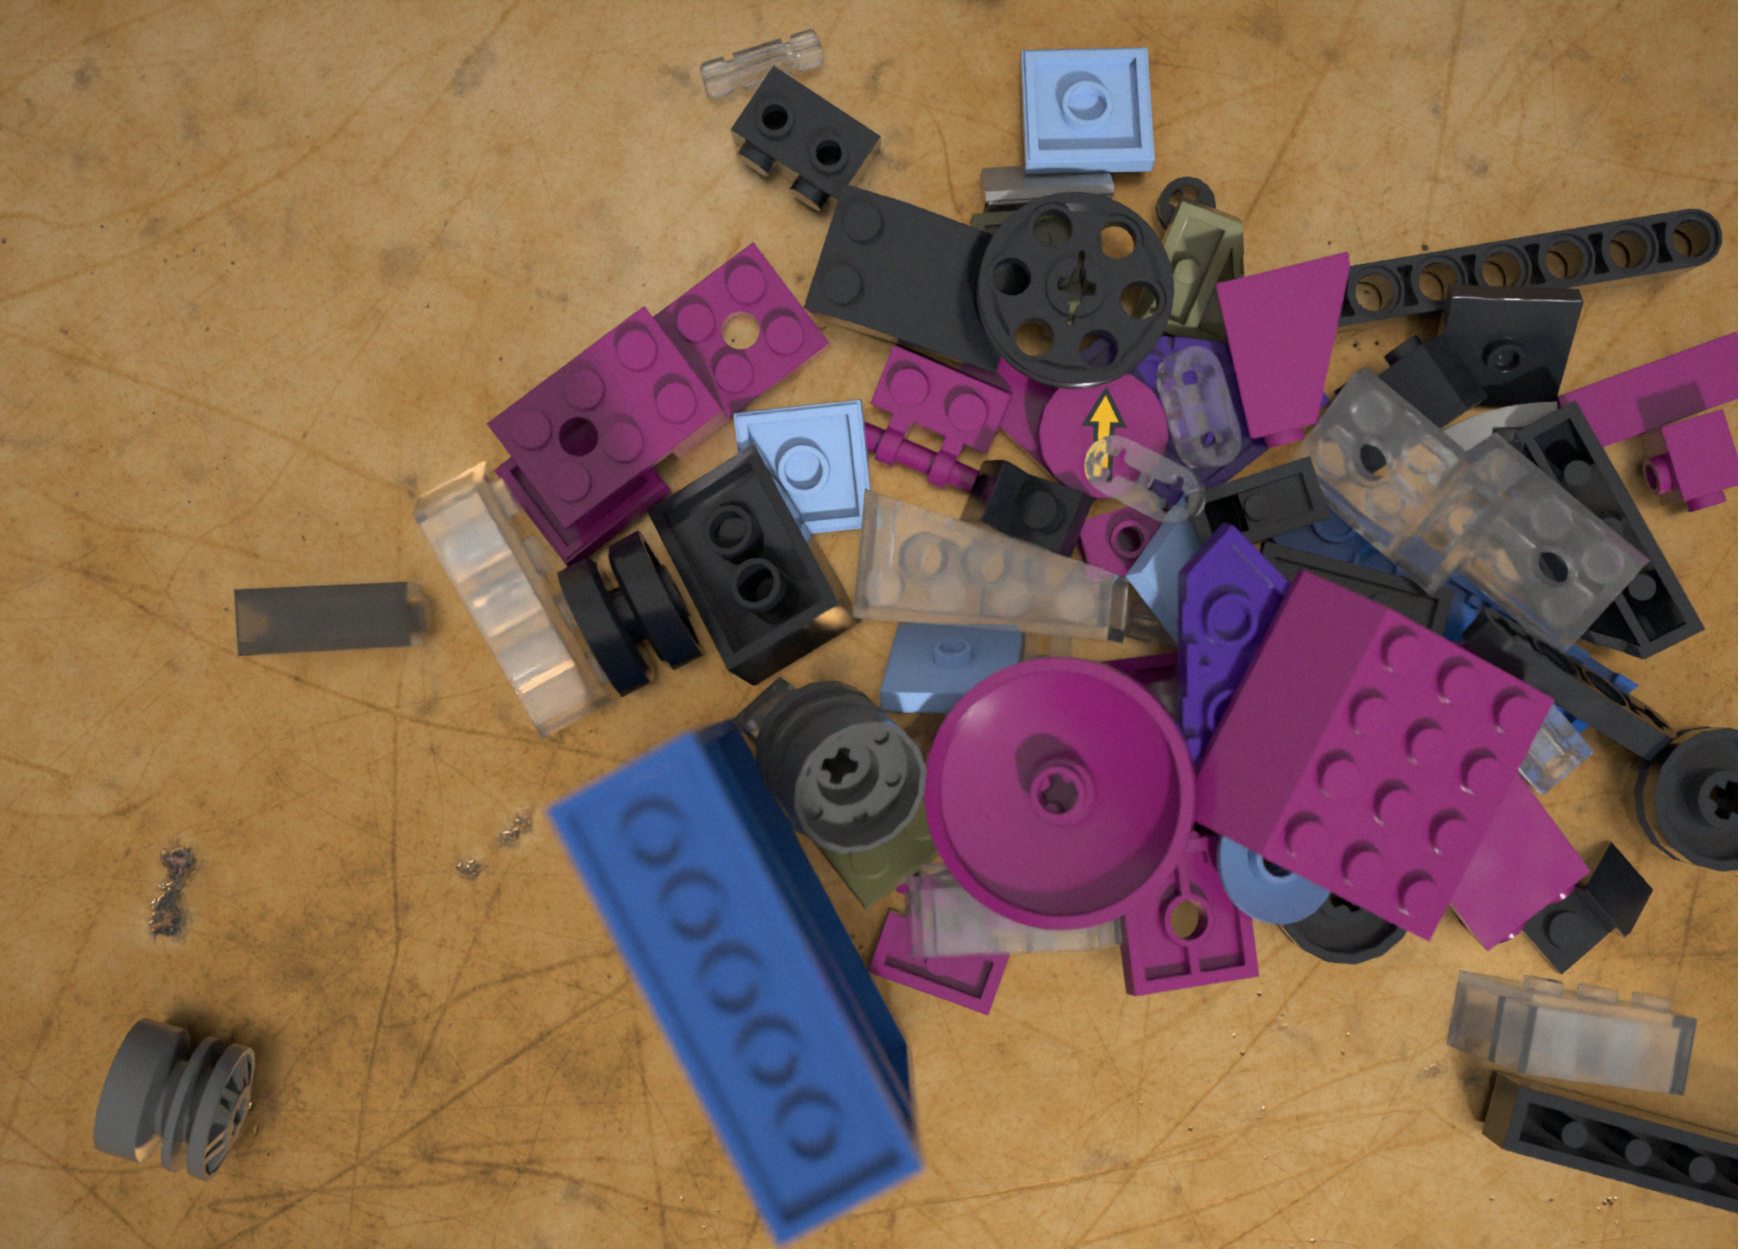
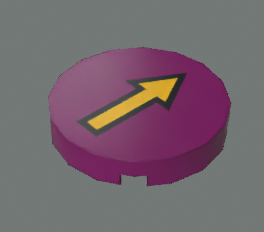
M1130 374L1094 388H1058L1044 407L1038 430L1042 457L1054 477L1067 487L1100 499L1126 495L1146 483L1163 461L1169 437L1165 411L1154 392Z

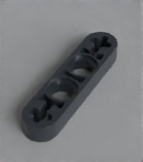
M1485 607L1462 632L1465 642L1483 660L1555 699L1553 702L1555 705L1648 761H1654L1677 737L1670 724L1651 707L1491 608Z

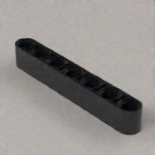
M1684 209L1353 265L1349 268L1336 334L1441 317L1448 285L1490 286L1482 274V267L1485 261L1495 262L1502 267L1506 275L1505 287L1579 289L1580 293L1677 277L1710 262L1718 254L1722 245V230L1719 222L1710 213L1701 209ZM1674 230L1682 231L1689 237L1692 244L1690 257L1681 255L1675 249L1672 242ZM1611 240L1623 243L1630 254L1628 268L1618 266L1611 259L1609 253ZM1548 250L1556 251L1566 259L1568 274L1565 279L1554 276L1548 270L1546 265ZM1422 271L1432 272L1442 280L1444 295L1441 300H1432L1421 291L1419 276ZM1358 282H1369L1379 289L1382 296V305L1379 311L1367 310L1358 303L1356 298Z

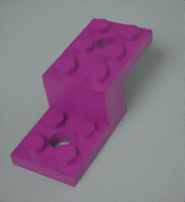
M752 242L654 317H652L645 306L640 308L489 421L487 425L564 528L569 530L672 452L678 459L682 458L734 419L733 413L745 411L829 348L830 343L755 243ZM736 316H748L758 323L760 328L759 337L751 347L735 349L725 342L723 331L730 319ZM577 420L592 422L598 432V441L595 448L584 456L570 455L563 446L562 436L569 424Z
M1178 652L1099 662L1120 670L1139 681L1166 706L1178 724ZM1196 821L1194 822L1190 840L1183 856L1167 880L1145 902L1117 918L1126 994L1142 996L1259 977L1252 918L1243 913L1230 900L1218 874L1216 856L1220 834ZM1189 900L1197 909L1198 924L1190 935L1181 938L1173 931L1171 915L1179 903Z

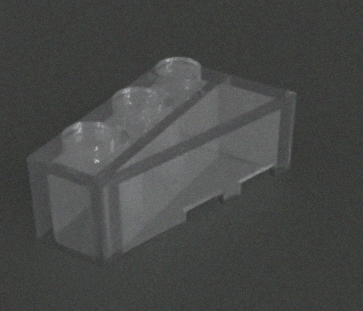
M944 863L919 865V876H910L904 881L908 959L1100 951L1122 944L1120 917L1098 926L1064 931L1029 927L1002 917L980 904L967 893L955 880Z
M1459 971L1447 1045L1519 1073L1684 1096L1698 1019L1671 1011L1672 999L1633 991L1631 1001L1618 999L1619 991L1591 984L1579 983L1578 991L1564 989V982L1534 975H1524V980L1518 981L1470 971Z

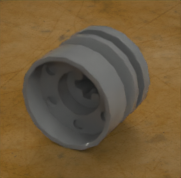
M839 681L809 683L787 694L767 714L757 736L755 763L764 786L786 808L788 814L799 827L820 847L843 854L870 851L894 839L914 818L924 797L927 769L919 746L857 687Z
M147 1018L136 1022L124 1038L115 1055L102 1089L93 1132L95 1148L101 1153L142 1164L152 1156L162 1141L161 1164L165 1170L177 1173L187 1164V1173L192 1178L208 1182L223 1165L244 1123L251 1097L255 1069V1052L251 1047L239 1043L230 1045L224 1052V1043L221 1039L209 1036L202 1040L190 1058V1034L186 1029Z

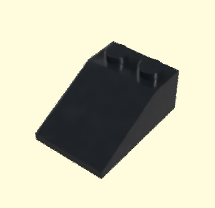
M843 183L803 308L820 320L997 374L1002 359L984 331L977 306L976 289L978 274L983 256L993 234L910 203ZM1005 263L993 271V282L1001 293L1018 295L1024 292L1028 275L1020 265Z
M755 444L646 510L727 670L752 686L759 684L862 622L832 565Z

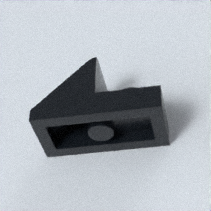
M1310 456L1184 497L1200 547L1222 523L1233 525L1252 545H1256L1266 539L1331 518Z
M983 461L979 470L978 480L969 495L960 519L966 523L1070 559L1094 498L1082 491L1031 475L1009 461Z
M1610 841L1604 843L1584 861L1591 872L1576 883L1574 890L1563 900L1548 904L1525 922V926L1520 932L1553 971L1561 975L1609 933L1623 938L1628 936L1653 891L1644 878Z

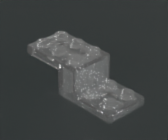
M1366 366L1352 375L1289 460V462L1310 456L1326 505L1429 595H1433L1461 573L1526 630L1565 654L1650 561L1495 432L1466 451ZM1364 444L1373 445L1384 454L1387 463L1386 472L1383 476L1374 475L1364 468L1360 458L1361 448ZM1541 553H1555L1565 561L1568 568V578L1566 581H1552L1541 572L1539 567V556Z

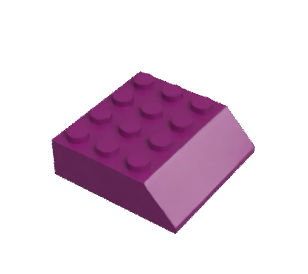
M1299 569L1195 769L1197 782L1195 821L1429 942L1555 699L1394 610L1310 572Z

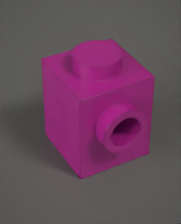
M1723 409L1640 434L1647 457L1643 461L1644 478L1650 491L1654 495H1659L1662 506L1685 502L1687 512L1704 509L1726 502L1723 490L1738 485V455Z
M1151 500L1085 520L1076 546L1089 587L1125 576L1166 520L1167 516L1163 510L1154 513Z

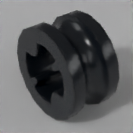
M1188 176L1177 178L1165 187L1157 200L1155 208L1156 220L1164 232H1166L1176 208L1169 203V199L1173 195L1179 201L1180 196H1183L1185 193L1192 194L1196 197V202L1216 208L1215 196L1206 183L1200 179Z

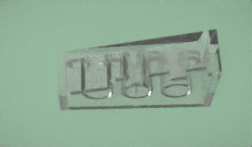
M484 461L420 495L412 514L543 739L610 703L609 689L606 685L609 680L591 650H587L576 629L578 625L563 592L557 594L546 574V571L553 567L535 534L526 537L515 514L521 512L511 490L502 477L497 480L494 478L489 466Z
M865 489L853 618L878 622L1123 643L1129 585L1127 577Z

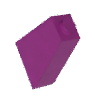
M1348 252L1216 284L1249 435L1251 439L1264 436L1266 448L1304 440L1302 427L1317 424L1350 268Z

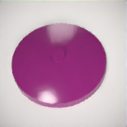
M1074 657L1033 659L1011 665L986 677L971 688L948 713L936 734L927 760L924 794L926 818L935 847L945 866L966 892L980 904L1002 917L1029 927L1063 931L1084 929L1107 923L1132 911L1156 892L1174 871L1187 847L1195 822L1197 808L1195 767L1185 736L1166 706L1139 681L1120 670L1092 660Z

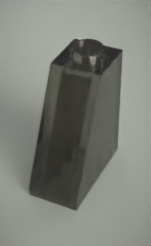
M412 582L234 590L238 656L278 657L424 647L423 633H430L432 628L430 599L428 595H420V584Z

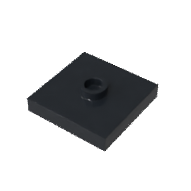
M1448 285L1437 336L1445 333L1488 395V398L1477 405L1514 406L1528 403L1556 402L1584 301L1579 289Z

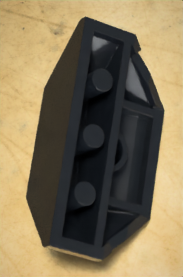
M1576 400L1516 431L1489 519L1551 629L1597 645L1625 652V654L1643 660L1705 630L1667 558Z

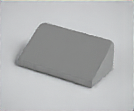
M1025 165L988 167L982 169L980 174L983 213L1018 210L1036 199L1055 193L1086 192L1111 199L1115 194L1114 182L1110 172L1025 174Z

